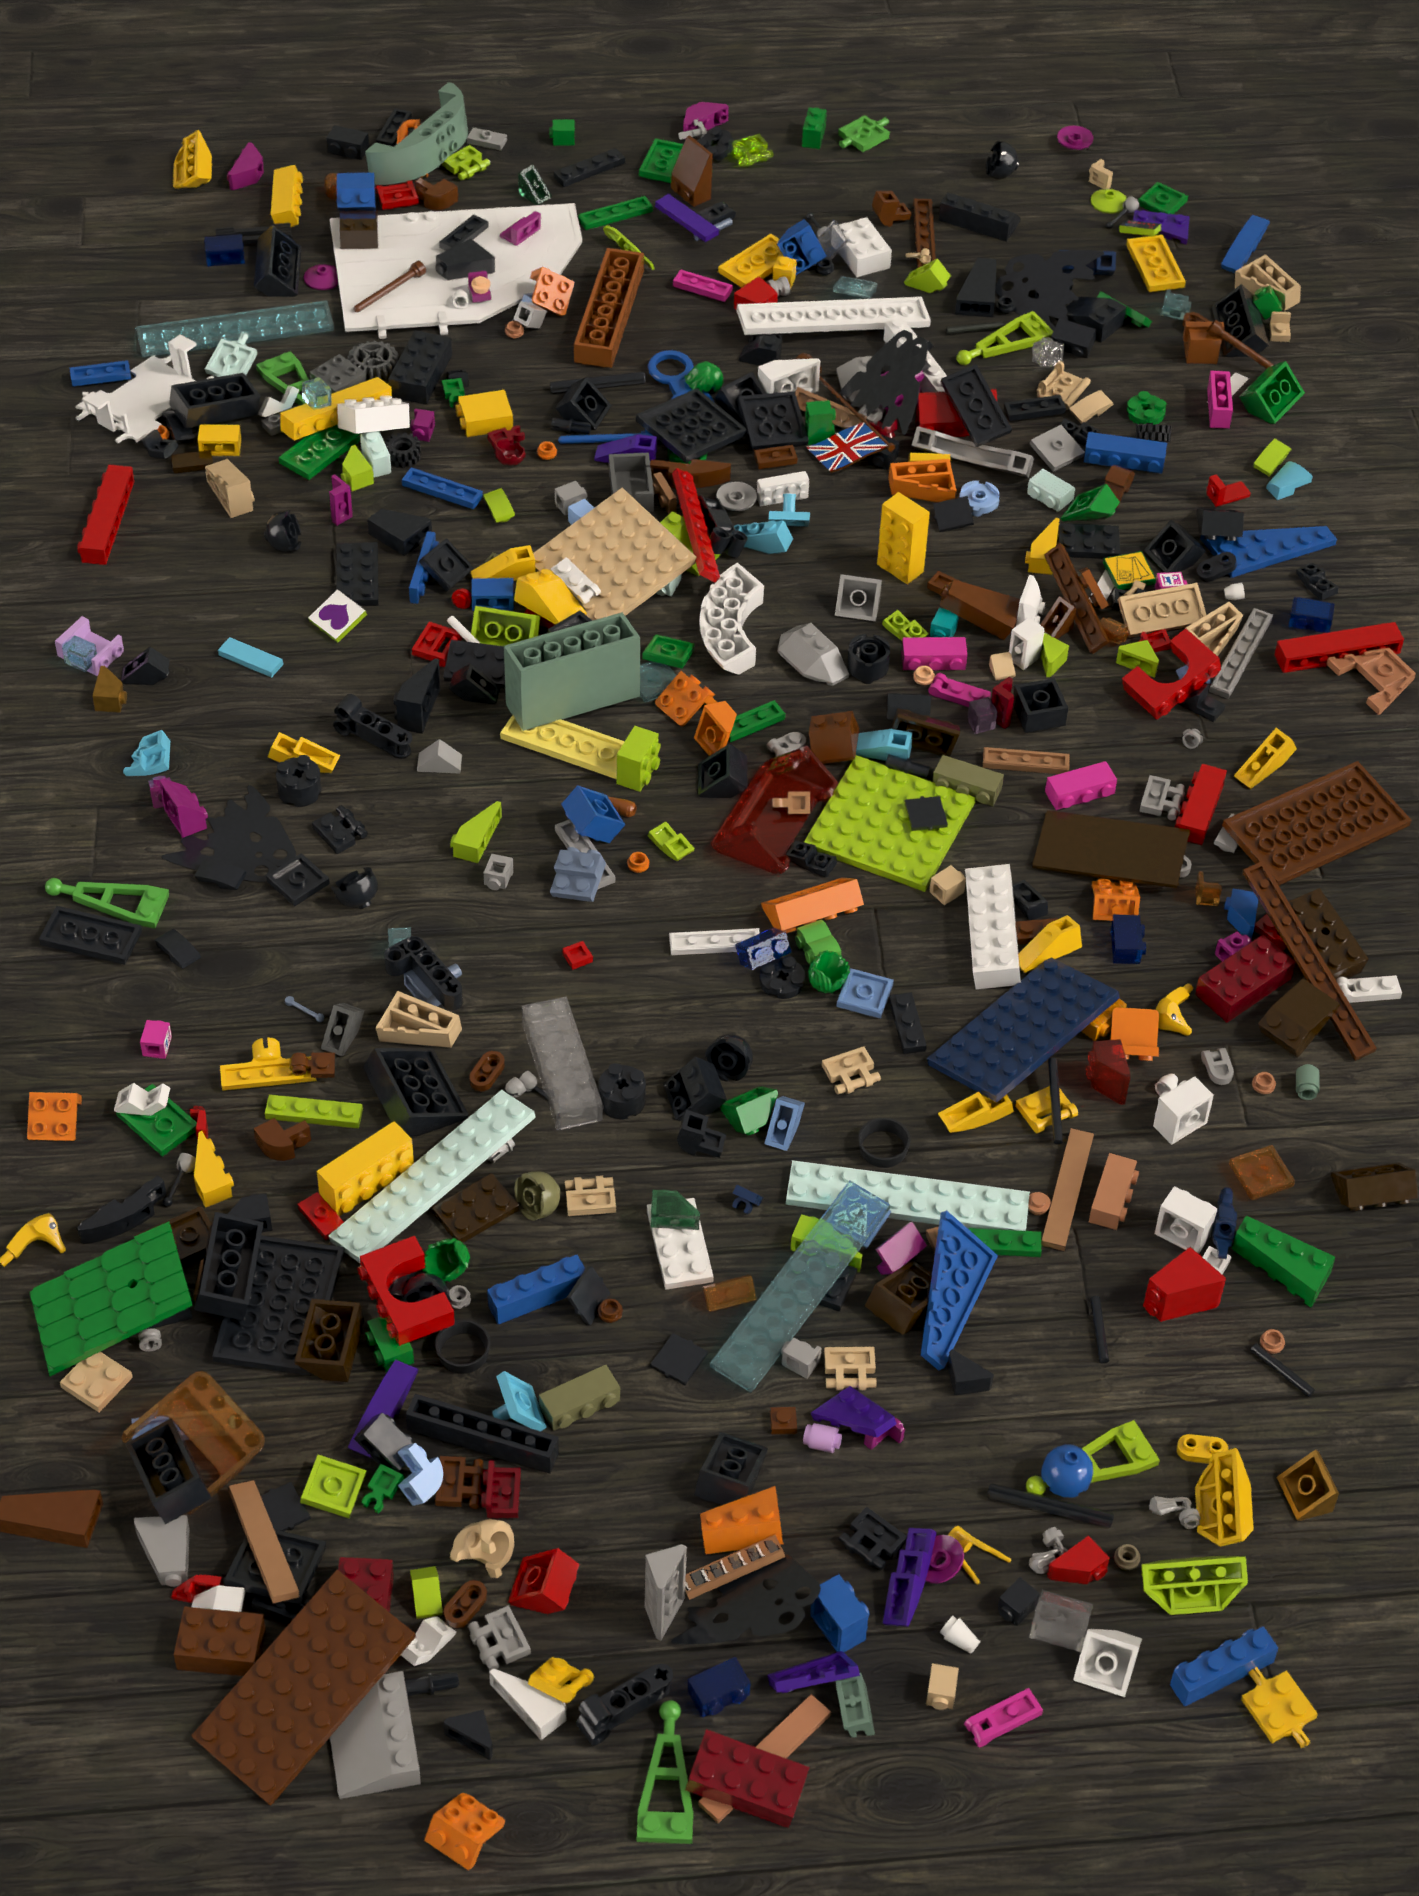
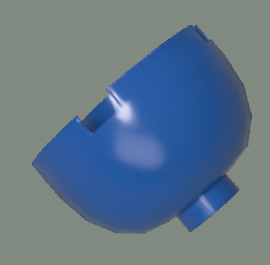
M1064 1444L1053 1448L1047 1454L1041 1468V1477L1044 1483L1046 1482L1050 1486V1491L1062 1497H1076L1079 1493L1089 1488L1093 1477V1463L1088 1454L1080 1447Z

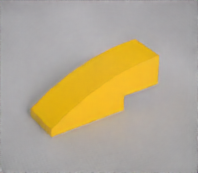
M280 732L268 754V758L278 762H284L300 755H307L310 757V760L318 765L321 773H332L340 755L303 737H300L299 741Z
M977 1092L939 1112L938 1115L948 1131L952 1133L986 1125L1013 1113L1014 1110L1007 1094L996 1103L981 1095L980 1092Z

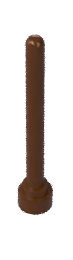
M419 260L411 264L408 272L356 304L354 311H362L413 277L420 278L426 274L425 265Z
M1216 319L1209 326L1207 333L1212 337H1221L1266 369L1274 365L1223 330L1222 323Z

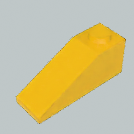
M1055 518L1032 542L1031 551L1026 552L1025 563L1029 564L1028 572L1053 574L1044 554L1056 546L1060 518Z
M1275 728L1236 772L1234 777L1249 789H1252L1280 768L1296 751L1297 748L1293 740Z

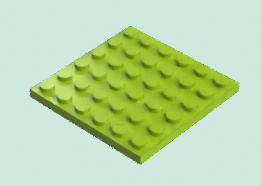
M856 755L855 760L851 762L804 843L815 845L817 852L836 856L838 861L925 892L931 882V878L936 874L974 806L976 797L958 793L956 790L944 786H936L934 782L888 768L883 764ZM921 796L924 798L940 796L948 827L935 828L931 831L928 829L912 831L904 803L905 800L916 799Z

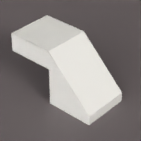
M288 386L281 402L271 397H266L258 415L267 417L291 408L299 389Z
M132 1083L118 1092L114 1111L117 1113L151 1116L166 1107L170 1087L161 1084L147 1092Z
M215 1586L195 1595L192 1607L241 1612L245 1591L244 1588Z
M438 1616L425 1619L417 1630L415 1639L401 1655L413 1666L426 1663L454 1637L456 1631Z

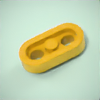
M1186 1434L1179 1439L1176 1450L1179 1457L1185 1461L1209 1464L1212 1454L1229 1450L1227 1443L1218 1437ZM1187 1444H1193L1194 1447H1189Z

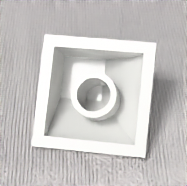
M1088 1629L1073 1680L1125 1697L1142 1638L1117 1630Z

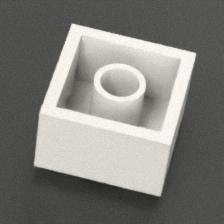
M1196 1077L1188 1081H1182L1175 1089L1170 1092L1166 1091L1159 1097L1153 1126L1171 1145L1207 1123L1214 1095Z
M1174 1186L1160 1207L1155 1234L1185 1250L1191 1247L1199 1254L1211 1236L1217 1208L1209 1202L1202 1201L1192 1196L1189 1192Z

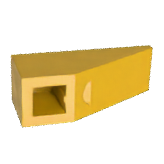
M531 545L511 548L472 570V578H513V581H515L519 577L535 573V557Z
M1068 915L1049 923L1018 954L1020 969L1026 973L1051 957L1057 959L1082 948L1080 925Z
M200 1131L194 1180L196 1191L206 1208L231 1198V1187L234 1186L231 1175L229 1173L225 1174L223 1170L225 1168L220 1155L215 1156V1147L210 1138L206 1139L203 1131Z

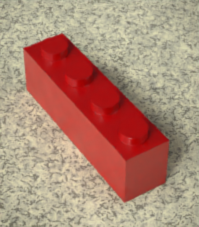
M1202 764L1199 772H1194L1192 779L1194 786H1189L1186 798L1189 800L1188 802H1183L1181 808L1183 816H1178L1175 828L1190 830L1188 842L1199 845L1203 844L1224 786L1227 770Z

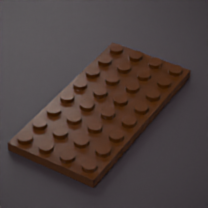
M1356 761L1227 818L1223 821L1222 826L1255 864L1264 861L1277 884L1281 885L1410 826L1412 820L1368 771Z
M337 1569L191 1737L271 1806L415 1639L416 1634Z

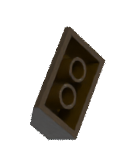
M897 708L891 725V729L912 732V747L948 757L951 756L960 735L959 725L934 719L927 715L913 713L906 709Z
M1401 1163L1331 1172V1178L1342 1205L1350 1208V1210H1362L1366 1205L1384 1207L1387 1206V1202L1394 1201L1396 1204L1410 1203V1199L1418 1198L1416 1170Z
M311 1299L294 1361L295 1364L323 1380L348 1382L364 1323L360 1303Z

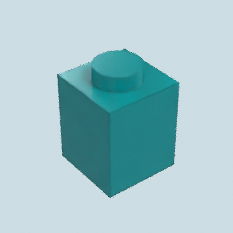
M939 607L931 623L930 637H953L958 627L959 616Z

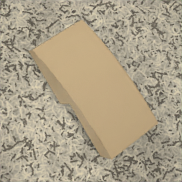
M1100 390L1083 398L1069 409L1073 416L1082 424L1095 414L1100 416L1113 405V402Z

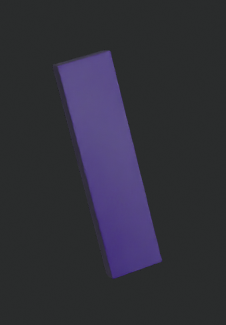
M668 194L655 201L657 209L704 242L719 235L717 227Z

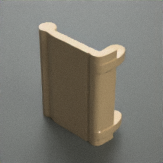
M1058 361L1051 374L1039 383L1036 391L1037 398L1061 395L1066 410H1068L1091 381L1089 378L1082 379L1065 372L1064 363Z

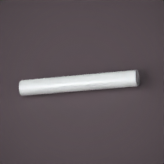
M454 616L448 618L447 622L467 642L480 643Z

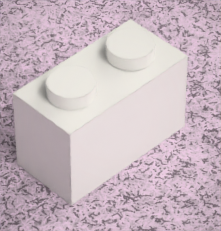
M1027 618L1013 628L1011 633L1009 652L1013 663L1022 670L1029 667L1041 656L1044 628L1030 618Z

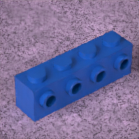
M1088 432L1084 463L1111 467L1116 465L1132 470L1163 473L1167 443Z
M574 1255L572 1257H565L549 1266H542L526 1275H519L503 1284H496L492 1288L487 1289L488 1307L499 1325L565 1299L585 1271V1267L579 1256Z
M1264 1626L1257 1630L1250 1629L1241 1638L1235 1641L1227 1640L1218 1649L1212 1652L1205 1651L1190 1663H1180L1174 1669L1170 1686L1185 1707L1248 1676V1673L1252 1669L1254 1670L1255 1667H1258L1260 1670L1274 1663L1278 1646Z

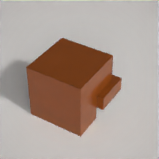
M1185 321L1183 341L1186 363L1217 364L1222 338L1219 336L1212 337L1207 333L1212 322Z

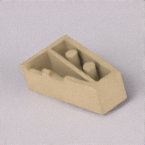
M1266 254L1235 271V288L1242 284L1254 295L1259 288H1266L1270 285L1281 301L1282 310L1284 311L1300 303L1301 286Z
M228 459L205 466L207 482L230 518L253 511L252 502L255 499L251 491L250 480Z
M1227 602L1186 628L1218 656L1237 631L1243 615L1230 602Z
M399 991L395 994L376 1026L379 1042L450 1048L462 1030L459 1015Z

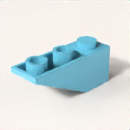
M771 520L762 523L755 522L734 526L735 530L743 532L748 538L744 547L768 554L786 552L793 540L784 520Z
M886 729L859 733L856 755L886 761L888 754H891L892 756L907 760L912 748V732Z

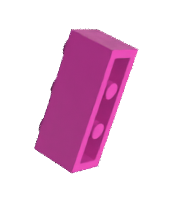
M1210 371L1207 387L1210 427L1230 428L1233 413L1230 372Z
M903 638L901 650L903 670H916L920 666H928L932 670H966V638Z
M1105 761L1047 777L1045 793L1055 810L1115 794L1117 778Z

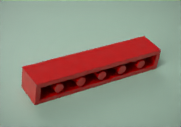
M108 465L106 473L103 472L102 485L98 486L97 499L93 500L92 513L88 514L87 527L83 528V539L81 542L79 541L77 547L78 554H81L82 563L107 564L134 485L132 467Z
M1395 622L1280 640L1277 642L1274 656L1282 672L1287 673L1327 666V659L1330 657L1340 659L1348 654L1359 656L1363 655L1366 651L1390 648L1395 654H1400L1404 638Z

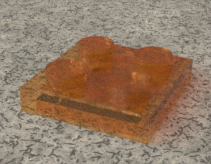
M1273 1145L1230 1159V1167L1251 1200L1294 1186V1178Z

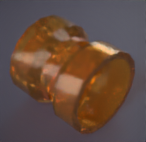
M331 173L325 177L324 184L326 195L330 199L335 200L337 199V174Z

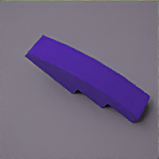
M398 1360L393 1362L371 1399L348 1446L350 1450L373 1459L354 1438L373 1416L383 1413L394 1419L395 1415H399L417 1375L418 1368Z
M909 1528L905 1550H900L897 1572H891L883 1619L884 1625L909 1627L917 1608L932 1558L936 1531L933 1529Z

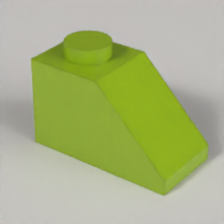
M937 258L911 271L904 283L907 286L932 293L936 290L941 291L944 289L951 275Z
M356 445L351 446L342 464L343 473L341 478L350 486L351 491H355L374 484L373 468Z

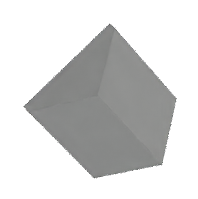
M841 574L835 616L876 621L882 580Z

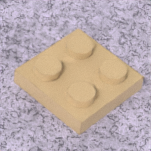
M99 1352L79 1362L60 1381L61 1388L97 1412H100L133 1376L131 1371L102 1352Z

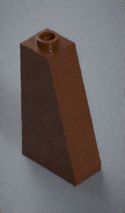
M954 579L949 586L945 585L940 593L942 597L941 607L1002 640H1005L1012 632L1018 616L1019 598Z
M95 1489L2 1496L0 1500V1532L88 1548L103 1506L101 1491Z

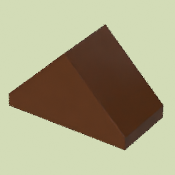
M1059 596L1040 624L1044 628V633L1059 639L1072 630L1076 607Z

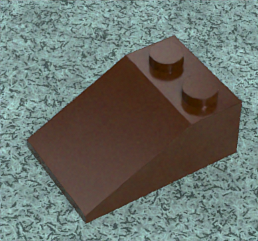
M689 135L686 137L672 171L671 189L695 207L711 199L712 153Z

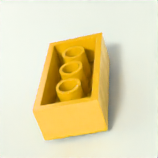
M898 492L882 504L877 565L894 575L897 579L909 584L924 572L930 512Z
M395 1121L319 1169L317 1171L319 1194L338 1216L350 1212L354 1206L363 1200H368L383 1187H387L414 1164L412 1138Z

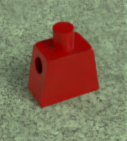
M758 276L734 293V309L737 310L738 304L777 303L778 293Z

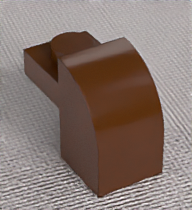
M422 178L415 181L418 198L424 200V206L427 209L443 210L458 202V186L446 179H442L435 185Z
M876 191L872 208L884 225L891 227L893 220H910L911 212L904 203H900L893 191Z
M1113 465L1105 477V484L1109 486L1119 502H1121L1124 492L1128 493L1135 473Z
M275 1118L254 1128L256 1144L267 1157L273 1160H291L295 1158L294 1149L303 1147L311 1141L310 1126L305 1120L286 1130L282 1129Z

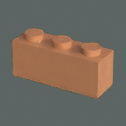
M1109 1153L1091 1208L1090 1223L1117 1230L1119 1221L1124 1222L1128 1210L1124 1205L1125 1202L1130 1204L1133 1189H1130L1131 1184L1136 1185L1139 1171L1135 1170L1136 1160Z

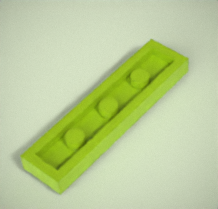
M269 1095L265 1119L271 1120L275 1118L280 1121L299 1123L305 1120L309 1124L359 1128L363 1105Z

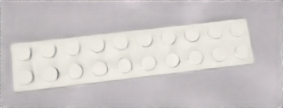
M922 297L737 305V313L745 335L885 329V322L903 317L910 328L930 327L931 322Z

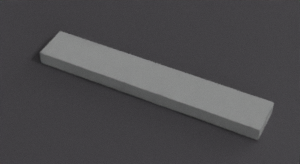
M1253 608L1224 660L1221 670L1214 678L1209 688L1210 693L1229 699L1270 625L1273 614Z

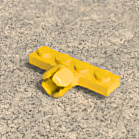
M267 1037L268 1048H264L263 1038L256 1040L252 1044L253 1060L251 1062L220 1065L222 1091L317 1080L316 1078H311V1070H307L306 1074L302 1076L293 1075L290 1070V1058L284 1059L281 1057L279 1041Z

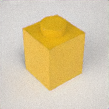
M778 256L773 267V280L776 281L778 278L785 276L791 289L796 278L797 260Z

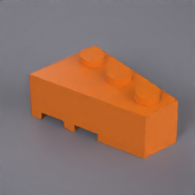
M950 459L890 463L888 480L891 494L895 495L899 492L906 497L932 502L955 499L956 486Z
M775 1486L700 1513L705 1554L742 1550L773 1535H776L780 1545L783 1544Z

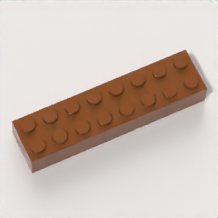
M612 248L606 249L574 343V362L612 368L644 272V253Z

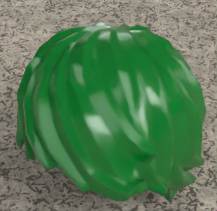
M708 361L698 363L688 375L684 376L685 382L693 390L699 388L701 392L703 390L705 392L710 391L712 387L714 393L718 392L724 380L720 368Z
M828 950L819 952L809 967V982L818 992L833 993L840 989L850 973V965L842 958V955H838L836 952Z
M455 1238L442 1239L428 1245V1249L424 1252L425 1268L422 1271L434 1274L444 1282H451L453 1279L458 1278L468 1268L470 1260L466 1245Z

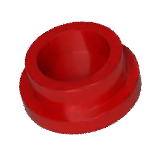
M458 589L452 594V601L458 608L466 609L472 603V595L467 589Z

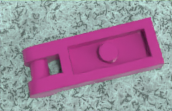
M942 673L936 674L933 680L934 683L928 689L932 696L982 712L991 697L990 691L948 679Z
M1028 1688L968 1718L964 1725L969 1732L974 1734V1741L977 1746L983 1747L994 1738L1042 1715L1043 1709ZM987 1723L990 1728L983 1730L981 1725Z

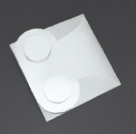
M1029 575L1021 596L1016 626L1027 618L1040 623L1039 614L1043 615L1045 602H1042L1040 589L1033 575Z

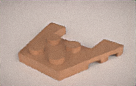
M1390 648L1366 651L1363 655L1359 656L1348 654L1340 659L1330 657L1327 659L1326 664L1338 676L1356 668L1380 692L1368 697L1366 704L1378 715L1415 679L1416 675Z

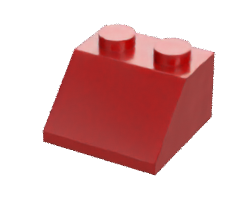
M559 1548L523 1557L508 1603L512 1606L544 1614L565 1610L580 1564Z

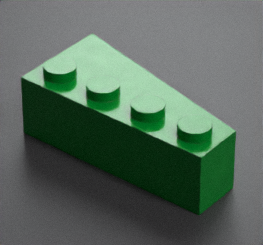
M1249 1216L1244 1218L1237 1230L1232 1247L1235 1252L1255 1267L1260 1266L1268 1272L1267 1276L1274 1281L1277 1279L1287 1287V1291L1294 1296L1297 1294L1304 1299V1303L1312 1308L1331 1274L1335 1256Z

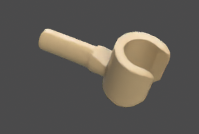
M926 248L922 249L921 253H906V258H920V261L924 264L931 261L929 250Z
M1135 580L1132 588L1124 596L1134 594L1137 588L1144 589L1146 584Z

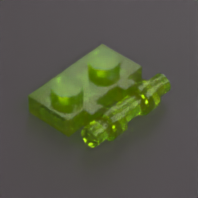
M760 134L736 140L732 144L731 154L735 159L741 158L738 160L740 166H750L754 162L767 161L768 158L774 156L773 151L768 150V143Z

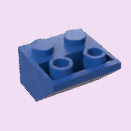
M805 219L790 227L777 243L784 257L797 260L796 275L826 257L816 235Z

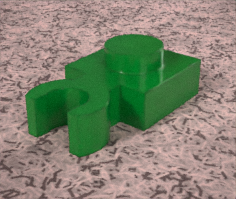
M461 378L442 380L445 399H449V405L453 408V403L458 402V397L465 396Z
M380 1464L368 1484L372 1493H368L363 1498L362 1504L364 1507L367 1508L372 1501H377L374 1510L376 1513H380L384 1507V1498L392 1500L399 1488L398 1485L404 1480V1476Z

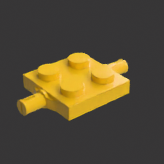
M1255 1667L1254 1670L1252 1669L1248 1674L1257 1686L1242 1695L1241 1700L1270 1742L1274 1743L1283 1737L1293 1735L1301 1748L1307 1746L1310 1740L1302 1729L1305 1724L1316 1719L1318 1713L1287 1670L1274 1678L1265 1679L1258 1667Z

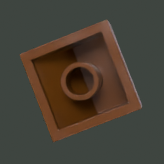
M853 711L811 716L809 737L814 765L855 760L860 728Z

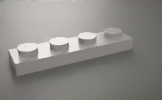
M570 819L555 825V832L566 848L574 847L584 853H587L590 849L597 851L587 836H580L575 831V826ZM607 864L598 889L615 883V875Z

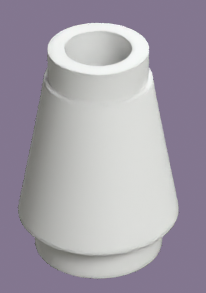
M954 1616L948 1620L940 1631L945 1636L944 1640L968 1651L970 1654L973 1653L981 1642L960 1618L957 1620Z

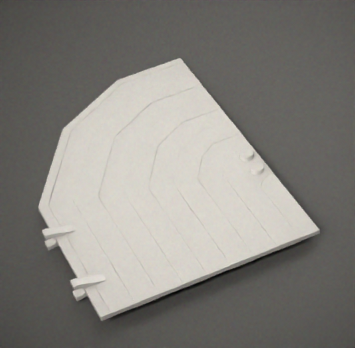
M574 203L378 215V249H340V218H330L345 332L378 330L379 339L387 338L386 329L439 326L440 335L448 334L447 325L480 323L520 303V301L522 302L524 294L533 293L536 281L530 279L532 271L545 267L561 275L582 244V236ZM534 211L541 213V229L518 246L500 237V233L522 217H527ZM473 214L489 221V227L473 240L495 256V272L487 274V279L490 281L491 300L483 302H472L468 290V277L447 280L442 275H439L435 269L436 255L445 251L439 248V241ZM419 260L425 265L426 274L420 278L413 277L362 311H354L356 304L408 272L411 264ZM460 289L464 290L468 295V305L463 309H458L453 305V295Z

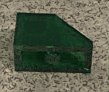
M667 1189L653 1190L651 1228L699 1230L700 1212L678 1191Z

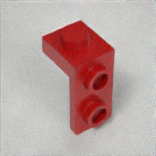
M1217 474L1209 477L1206 495L1216 507L1250 497L1251 492L1242 481L1225 486Z

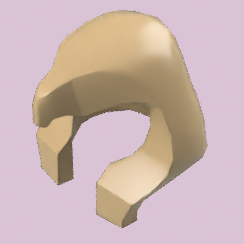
M487 1519L464 1527L454 1540L453 1549L450 1553L451 1560L459 1562L462 1559L480 1561L486 1565L485 1567L490 1578L500 1577L502 1575L501 1568L510 1560L514 1548V1534L510 1525L504 1521Z

